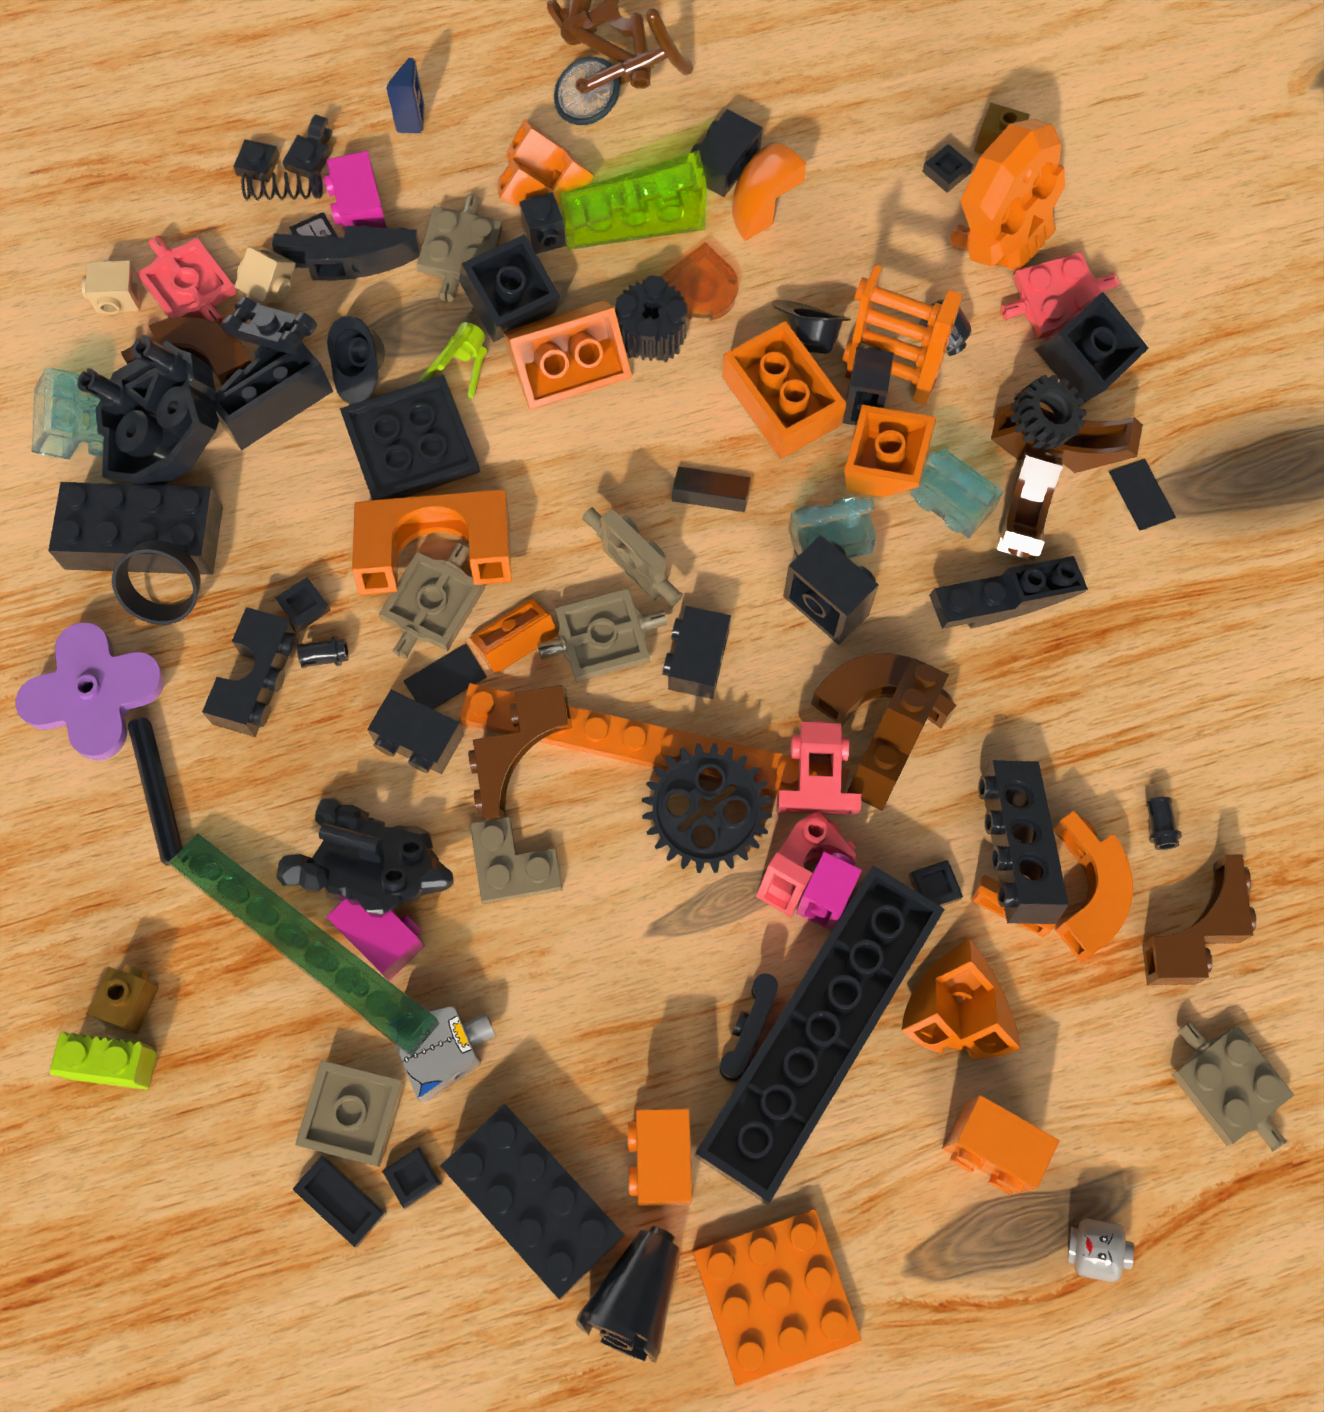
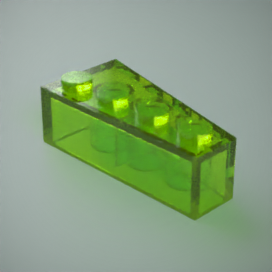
M699 151L561 193V210L568 250L705 230L707 185Z

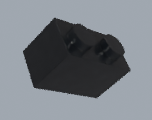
M727 109L719 120L715 119L711 123L704 140L700 144L696 143L691 149L688 156L690 180L725 198L739 179L747 163L761 150L762 127Z
M875 347L856 348L843 424L857 426L862 405L884 408L894 353Z
M686 606L683 619L676 617L671 640L677 641L674 654L667 652L662 675L668 676V690L709 699L714 698L730 631L731 615Z
M390 689L367 728L375 742L373 746L379 751L392 757L398 753L409 758L408 763L417 770L424 773H429L430 770H433L441 775L464 736L460 722Z

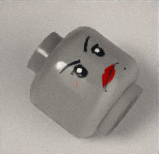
M1084 1218L1080 1221L1078 1228L1071 1226L1068 1263L1075 1265L1076 1273L1079 1276L1107 1282H1117L1121 1278L1123 1268L1132 1270L1134 1242L1126 1241L1124 1228L1120 1224Z

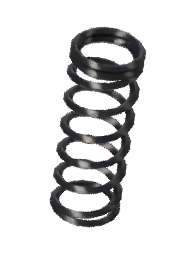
M274 171L272 173L273 187L270 197L264 185V174L262 172L260 173L261 187L259 197L255 195L250 172L242 174L241 188L246 201L250 199L251 194L258 201L263 193L268 200H272L275 192L281 200H284L287 192L295 200L299 195V191L304 199H308L311 195V190L315 199H321L323 193L322 178L318 171L308 172L309 186L307 196L303 192L298 171L296 172L297 186L295 196L291 193L288 173L286 171L284 172L285 187L282 197L278 191ZM245 179L247 184V195L245 191Z

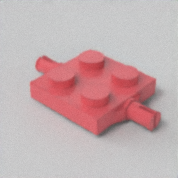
M154 236L157 243L151 238L149 246L158 257L152 264L136 274L167 318H197L203 316L208 321L214 323L217 321L221 326L224 318L221 317L215 308L236 295L237 291L200 240L196 237L182 246L170 249L161 236Z
M1082 252L1016 271L1013 276L1019 292V301L1002 305L1001 315H1003L1004 320L1025 315L1032 324L1037 338H1045L1051 335L1078 308L1099 295L1100 292L1117 288L1118 278L1115 279L1117 276L1115 273L1094 278L1089 271Z

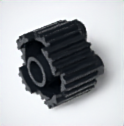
M648 276L641 284L637 281L635 286L629 285V290L624 289L623 294L617 297L615 313L628 358H638V356H641L642 360L649 358V361H652L653 358H656L657 361L663 360L664 362H668V358L673 359L674 353H680V345L684 344L687 334L688 310L685 297L681 296L680 290L675 291L674 285L669 287V283H665L664 278L661 276Z

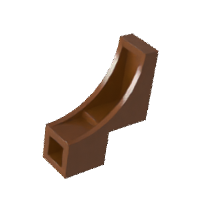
M1011 404L997 408L991 440L1017 460H1022L1025 449L1041 453L1048 452L1052 456L1062 458V462L1074 473L1135 458L1138 455L1143 424L1135 417L1115 421L1084 420L1083 427L1079 429L1080 432L1055 449L1053 447L1050 450H1044L1043 446L1039 449L1032 447L1034 440L1028 443L1024 442L1022 438L1026 434L1023 431L1017 434L1014 428L1019 423L1011 421V415L1015 413V411L1010 410ZM1041 408L1043 415L1049 421L1056 424L1054 413Z
M912 658L857 768L847 793L861 794L862 802L883 811L949 674Z
M563 685L514 692L516 703L510 704V713L513 726L520 727V732L473 740L474 750H469L468 757L472 774H478L480 789L474 790L476 810L478 813H483L484 820L506 818L505 804L508 785L516 766L524 755L544 738L559 731L572 728L567 689Z
M1243 854L1225 855L1213 864V886L1209 901L1203 913L1191 927L1176 934L1153 937L1142 945L1147 985H1196L1209 978V973L1212 970V955L1209 948H1205V944L1241 943L1254 935L1253 931L1256 928L1257 922L1254 908L1250 907L1248 898L1251 875L1249 869L1244 867Z

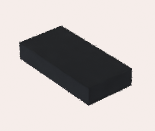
M323 1155L292 1189L354 1248H358L387 1214Z

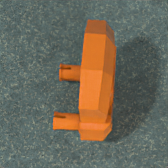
M1037 119L1011 123L980 156L960 200L969 228L962 224L957 225V229L954 228L950 238L951 246L969 251L971 261L991 267L995 265L1015 271L1021 270L1029 262V258L1032 259L1037 253V249L1040 250L1045 244V240H1048L1056 231L1052 210L1065 188V168L1059 164L1062 143L1053 124Z

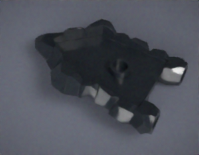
M335 797L329 799L322 798L318 804L315 821L321 826L319 838L323 841L312 858L299 853L287 854L279 861L276 875L283 886L300 885L306 892H320L325 888L327 898L338 901L346 899L352 905H361L371 917L382 918L393 911L400 904V901L402 903L417 901L423 895L449 889L454 884L453 872L444 866L433 852L432 838L429 832L418 826L397 825L385 827V822L369 817L370 813L354 805H345Z

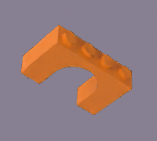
M506 490L355 502L352 571L359 595L397 592L398 559L401 551L409 542L417 537L436 532L454 534L469 544V561L474 585L512 582L510 520Z

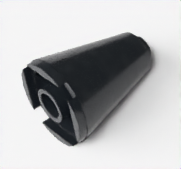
M651 1226L649 1231L640 1230L579 1312L575 1321L576 1325L588 1335L594 1327L600 1331L599 1335L602 1337L600 1342L614 1350L645 1361L648 1355L652 1363H656L661 1353L679 1255V1247L673 1243L675 1237L668 1231L656 1226Z

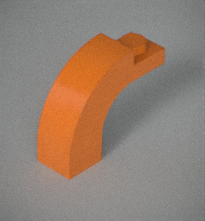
M1072 811L1055 826L1053 831L1081 864L1086 874L1088 892L1085 903L1080 911L1065 921L1055 931L1082 963L1111 941L1123 926L1132 903L1133 878L1127 855L1116 836L1112 833L1100 842L1096 837L1097 832L1094 826L1086 818H1080L1075 811Z

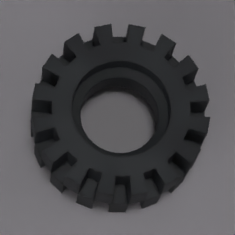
M1047 375L1035 379L1014 397L1015 402L1011 404L1010 410L1015 411V413L1011 415V421L1019 423L1014 428L1017 434L1021 431L1026 434L1022 438L1024 442L1028 443L1034 440L1032 447L1039 449L1043 446L1044 450H1050L1053 447L1054 449L1059 447L1080 432L1079 429L1085 423L1082 418L1086 416V409H1079L1084 404L1083 398H1075L1074 394L1078 390L1075 386L1069 390L1067 388L1069 381L1062 379L1058 383V376L1052 375L1048 378ZM1040 402L1051 408L1056 418V424L1049 421L1043 415Z

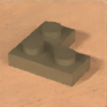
M510 817L470 824L480 896L483 905L562 891L555 848L516 855Z

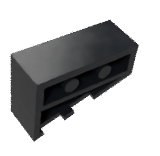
M304 344L296 355L259 346L254 352L256 358L244 371L238 369L216 392V400L213 402L218 419L241 450L333 392L322 365Z

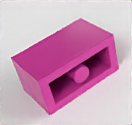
M368 151L327 159L330 174L324 175V180L329 197L335 196L336 198L335 203H330L335 225L342 224L344 232L346 226L369 225L387 228Z
M823 852L802 896L796 914L832 931L862 870L855 867V861L846 855L837 852L830 855Z
M345 899L326 916L388 981L425 947L417 937L422 930L406 914L401 919L392 911L382 918L371 917L361 905H352Z

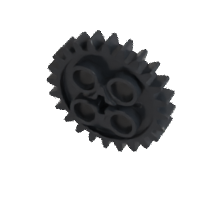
M696 743L695 755L692 756L682 747L680 748L682 760L677 762L672 757L667 756L666 761L670 768L667 771L657 767L654 769L661 778L659 783H646L651 790L655 791L654 797L642 798V802L653 806V811L642 815V819L654 820L655 823L646 833L647 835L659 833L661 839L656 843L655 848L659 849L667 845L670 848L666 858L668 861L677 854L682 856V869H685L691 860L696 861L697 873L702 872L705 863H710L713 872L718 873L719 861L723 860L730 869H733L734 855L737 854L746 861L749 859L744 849L747 845L759 849L760 845L754 838L755 833H768V830L759 824L760 819L772 818V814L761 810V805L772 801V797L760 796L759 793L768 783L767 781L755 783L753 777L757 774L759 768L754 767L746 771L743 767L747 761V756L744 755L735 762L732 760V747H729L723 756L718 755L717 743L712 744L709 754H704L701 744ZM708 768L717 769L722 775L721 786L711 792L704 790L699 783L700 774ZM734 784L736 786L735 792L715 806L714 811L717 815L711 819L708 815L702 816L685 831H679V824L700 809L701 806L698 802L700 798L704 797L705 800L709 801L729 785ZM675 793H683L690 800V809L683 816L672 814L668 808L669 798ZM731 800H740L747 807L746 818L739 823L729 822L724 816V807ZM705 824L714 830L715 841L711 846L702 848L694 843L692 833L697 826Z

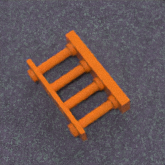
M875 264L869 279L862 277L855 294V300L860 301L853 339L849 341L842 361L848 363L845 377L850 379L857 347L865 348L866 344L886 352H892L894 355L917 362L916 368L893 360L891 375L911 381L910 385L916 387L913 402L926 406L938 378L963 295L948 290L943 304L935 302L934 306L889 291L878 287L882 267ZM874 302L927 320V325L929 326L925 327L874 309ZM872 324L922 342L921 346L923 347L921 348L869 330V325Z

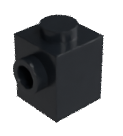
M553 192L535 195L519 202L522 227L536 254L566 246L564 220Z

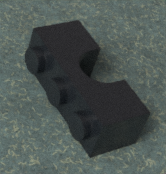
M246 607L232 643L241 656L255 660L254 667L246 677L239 680L216 677L202 713L212 725L256 737L260 726L264 727L269 719L271 711L269 703L274 691L278 692L282 687L285 677L283 669L288 657H292L297 650L299 636L290 619Z

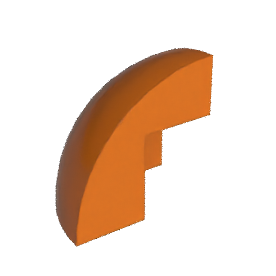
M524 119L507 151L508 166L503 174L499 176L498 195L501 200L520 207V201L527 200L535 195L553 192L557 204L560 205L584 190L595 175L562 145Z
M771 143L762 148L747 163L736 183L732 214L736 228L744 241L773 225L776 198L804 182L806 162L785 145Z
M970 939L949 951L930 968L916 986L907 1003L902 1021V1031L916 1043L934 1052L942 1054L944 1048L948 1047L966 1050L970 1058L980 1059L1002 1056L1021 1049L1016 1023L1005 994L987 961Z

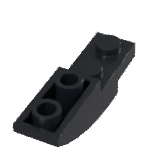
M346 226L344 238L333 235L307 236L289 233L274 234L272 241L274 252L295 262V268H308L313 281L347 280L387 272L419 258L421 252L417 230L404 227Z
M1070 556L1008 568L1000 576L937 587L933 589L929 596L942 629L968 624L971 629L1052 606L1086 592L1088 588L1075 557Z

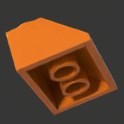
M605 300L503 331L512 365L529 409L632 378L615 309Z

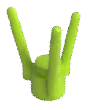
M461 323L447 346L417 383L430 379L437 370H443L454 356L462 361H469L471 358H474L467 394L468 398H474L482 361L487 353V349L482 346L485 341L484 332L472 323Z

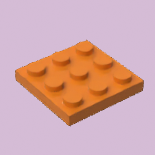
M816 1208L693 1252L736 1387L862 1341Z

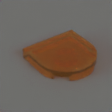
M706 242L661 275L665 283H669V287L674 285L675 291L680 290L681 296L685 297L688 310L687 319H693L694 317L715 320L727 314L735 304L738 293L737 275L733 268Z

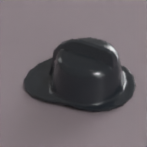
M776 300L771 304L774 308L789 314L790 327L808 352L830 353L838 339L842 322L851 320L850 317L833 315L798 302Z
M343 316L331 326L327 338V347L336 391L343 401L355 404L367 400L375 390L378 370L384 362L385 349L381 338L373 330L369 329L361 319L354 316Z

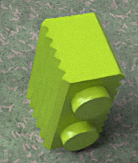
M63 1031L58 1035L50 1074L68 1080L148 1090L157 1051L154 1047L140 1041L136 1043L132 1040L126 1041L124 1039L85 1036L81 1033L79 1035L75 1033L69 1034Z

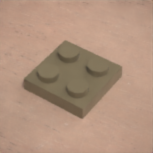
M321 1060L295 1145L380 1167L404 1082Z

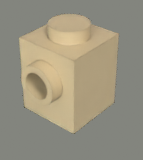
M247 247L244 259L240 262L237 269L238 277L234 287L246 293V297L262 306H267V303H283L291 288L290 279L296 263L268 248Z
M130 260L87 262L86 277H83L81 280V289L84 298L89 299L96 313L116 314L118 312L139 311L141 281Z

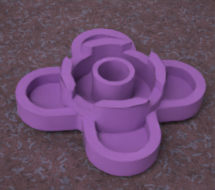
M77 623L66 628L56 641L55 657L57 670L52 673L36 676L24 683L16 696V710L26 723L36 729L49 730L67 725L69 741L76 751L90 760H105L117 754L126 741L127 727L125 716L129 710L153 702L164 688L165 675L161 666L148 654L132 652L114 657L112 643L101 628L91 623Z

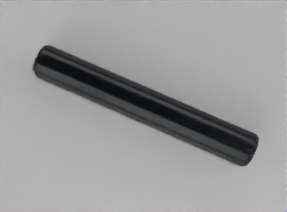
M140 717L128 723V730L160 860L166 866L182 862L185 856L152 724L146 717Z

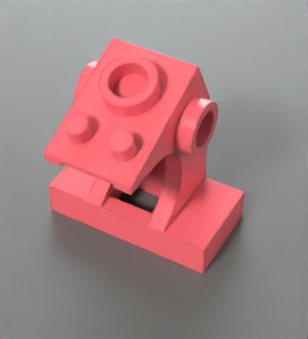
M822 720L801 722L799 735H792L791 759H799L798 791L779 790L776 812L813 814L820 811L824 815L857 816L861 811V794L841 793L842 761H848L849 737H842L841 723H828ZM809 755L831 758V776H809Z
M820 811L813 813L796 823L780 851L775 854L770 862L756 897L787 916L792 917L813 875L812 872L804 868V865L820 861L823 852L830 855L837 852L855 860L857 856L853 851L856 849L855 844L851 840L845 842L838 826L832 820H827Z

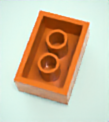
M786 321L723 355L722 378L780 459L842 426L846 402Z

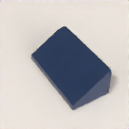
M408 58L390 79L386 89L396 131L398 133H421L423 131L425 104L416 60Z

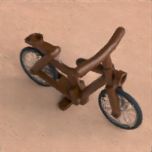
M556 0L547 1L548 13L561 29L560 34L566 43L571 45L583 43L618 62L612 65L603 58L585 57L573 62L562 72L555 85L553 95L554 105L562 119L574 125H589L601 120L616 104L621 86L630 82L634 88H648L651 85V68L667 58L683 75H690L692 73V64L676 47L660 13L656 9L651 8L647 11L646 20L659 47L648 52L642 15L633 13L630 18L622 17L618 9L619 0H604L602 5L590 12L592 0H571L568 8H561ZM609 21L615 30L626 37H632L635 55L594 34L597 31L596 27Z

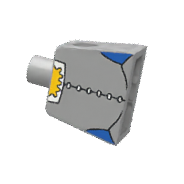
M455 1006L445 1007L387 1024L416 1097L422 1103L431 1100L480 1066L481 1063L474 1046L496 1036L486 1013L463 1023L460 1013Z

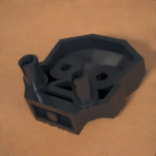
M143 335L142 339H136L132 347L133 356L137 359L113 372L110 379L88 368L87 372L83 371L80 374L77 385L78 389L82 392L100 399L95 411L98 435L103 436L102 477L117 484L165 485L192 470L216 432L219 423L213 402L216 400V390L210 365L193 354L178 349L168 341L159 344L150 337Z

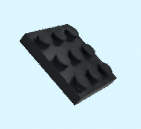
M444 374L340 408L372 500L405 498L480 472L479 464Z

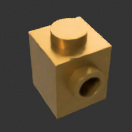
M990 102L974 152L983 154L1009 124L1029 120L1030 114Z
M125 965L123 971L108 967L87 1015L138 1034L159 987L147 981L149 973L130 965Z

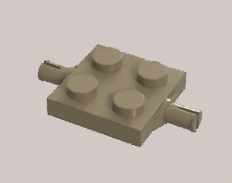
M473 194L467 195L463 211H455L434 206L417 262V271L436 276L443 281L439 293V298L445 301L447 296V302H452L457 284L461 285L459 283L461 263L496 248L499 243L502 221L477 215L481 198L477 195H474V199Z
M594 507L584 513L583 521L597 532V536L601 538L603 543V551L654 601L660 595L671 606L680 601L683 593L677 590L665 575L666 556L655 542L650 541L648 543L639 535L637 526L629 517L625 515L621 517L612 508L603 516Z
M457 543L447 561L432 559L416 552L398 582L397 592L391 593L380 611L381 620L398 627L403 632L397 645L392 650L399 657L407 659L417 640L429 642L448 652L485 588L484 584L474 585L473 578L466 575L461 569L469 554V548L465 545L462 547V544Z
M628 588L555 608L560 626L559 638L537 643L541 660L564 653L565 658L571 664L575 681L580 682L649 663L650 656L645 643L646 630L667 626V620L664 610L641 616L633 604Z
M1193 1021L1180 1028L1178 1033L1193 1049V1052L1186 1064L1171 1075L1225 1145H1232L1248 1132L1257 1130L1271 1148V1151L1282 1147L1287 1140L1270 1120L1273 1118L1276 1110L1293 1097L1294 1094L1240 1026H1234L1219 1038L1209 1041L1205 1039L1193 1024Z

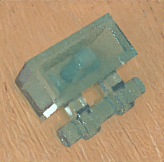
M50 367L45 368L34 388L31 452L70 460L79 444L84 442L88 443V453L90 455L100 456L103 454V436L98 435L95 411L100 399L92 395L86 397L84 392L78 389L77 383L80 374ZM83 413L89 414V425L87 426L83 425Z
M945 448L939 453L934 450L926 460L928 465L923 470L920 485L912 489L911 496L921 508L932 511L942 518L952 531L962 533L967 538H970L996 509L1003 491Z
M845 497L834 501L830 505H808L791 513L788 530L796 558L819 535H822L829 542L833 541L839 544L846 552L847 558L872 553L876 541L875 530L869 513L874 512L872 499Z

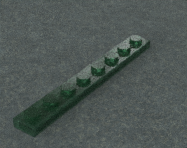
M198 833L169 862L176 872L409 1056L412 1057L440 1024L438 1019Z

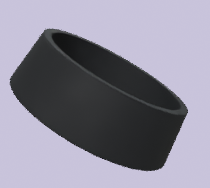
M147 541L135 546L117 562L112 573V588L122 607L134 617L157 625L173 624L187 617L196 604L201 584L200 572L192 557L180 547L164 541ZM140 553H155L175 561L189 576L193 586V594L186 601L176 605H161L144 598L133 587L129 579L128 563L131 556Z

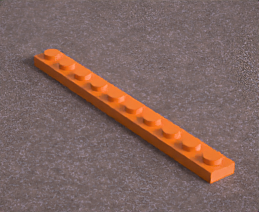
M469 683L459 716L460 723L503 734L520 732V727L513 726L510 713V704L516 703L515 693ZM569 706L572 728L554 733L540 741L647 767H657L665 771L670 768L666 761L667 756L672 757L677 762L682 760L680 748L683 747L692 756L695 755L696 743H700L704 754H709L712 744L717 743L718 755L723 756L726 750L732 747V760L735 762L742 756H747V761L743 767L746 771L754 767L759 768L753 780L755 783L760 781H767L768 783L759 792L777 796L779 790L798 791L799 759H791L789 755ZM809 760V776H831V765ZM842 767L841 793H845L850 769ZM708 768L700 774V779L722 783V775L717 769Z

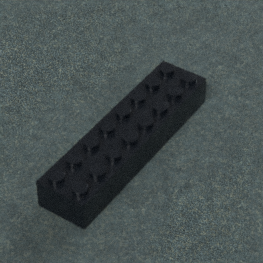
M873 865L700 1144L694 1157L768 1205L945 909Z

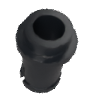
M332 636L331 640L308 644L301 643L297 646L299 664L301 663L302 669L331 663L341 666L342 662L349 661V650L345 638L338 639V636Z
M1156 797L1146 801L1152 830L1149 841L1154 843V847L1157 850L1176 848L1180 845L1179 839L1182 838V832L1176 828L1171 797Z

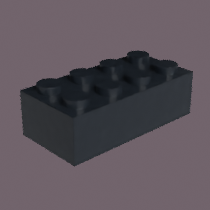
M60 482L48 551L64 570L113 571L117 562L135 546L147 541H164L174 544L187 552L195 561L200 574L213 575L223 506L212 487ZM155 553L133 555L128 563V572L187 574L175 561Z
M505 1103L440 1165L559 1300L563 1299L625 1236Z

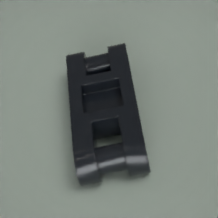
M242 296L235 304L236 311L233 315H227L221 323L223 331L233 338L296 355L303 346V338L310 336L317 327L315 320L304 312H299L295 315L262 306L246 296Z
M760 974L753 982L751 996L754 1004L750 1014L741 1011L732 1035L739 1037L735 1050L726 1053L720 1062L719 1072L726 1081L734 1082L739 1080L745 1071L778 990L777 980L771 974Z

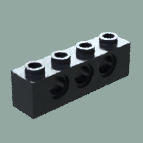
M992 760L985 775H982L979 779L978 793L980 799L985 801L986 806L984 824L985 831L991 835L993 844L991 864L992 868L998 872L1000 882L998 887L999 905L1005 910L1007 923L1055 924L1069 906L1039 762Z

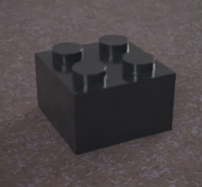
M525 234L461 263L459 283L493 342L504 338L503 331L539 321L556 312L560 295Z
M1102 292L1078 308L1035 351L1054 374L1058 376L1060 381L1062 379L1069 381L1067 385L1069 390L1075 386L1078 390L1074 394L1075 398L1082 397L1085 403L1104 392L1149 347L1105 293Z
M819 535L789 564L783 597L840 645L870 615L879 584L867 568L863 566L858 567L848 559L846 552L839 544L833 541L829 542L822 535Z

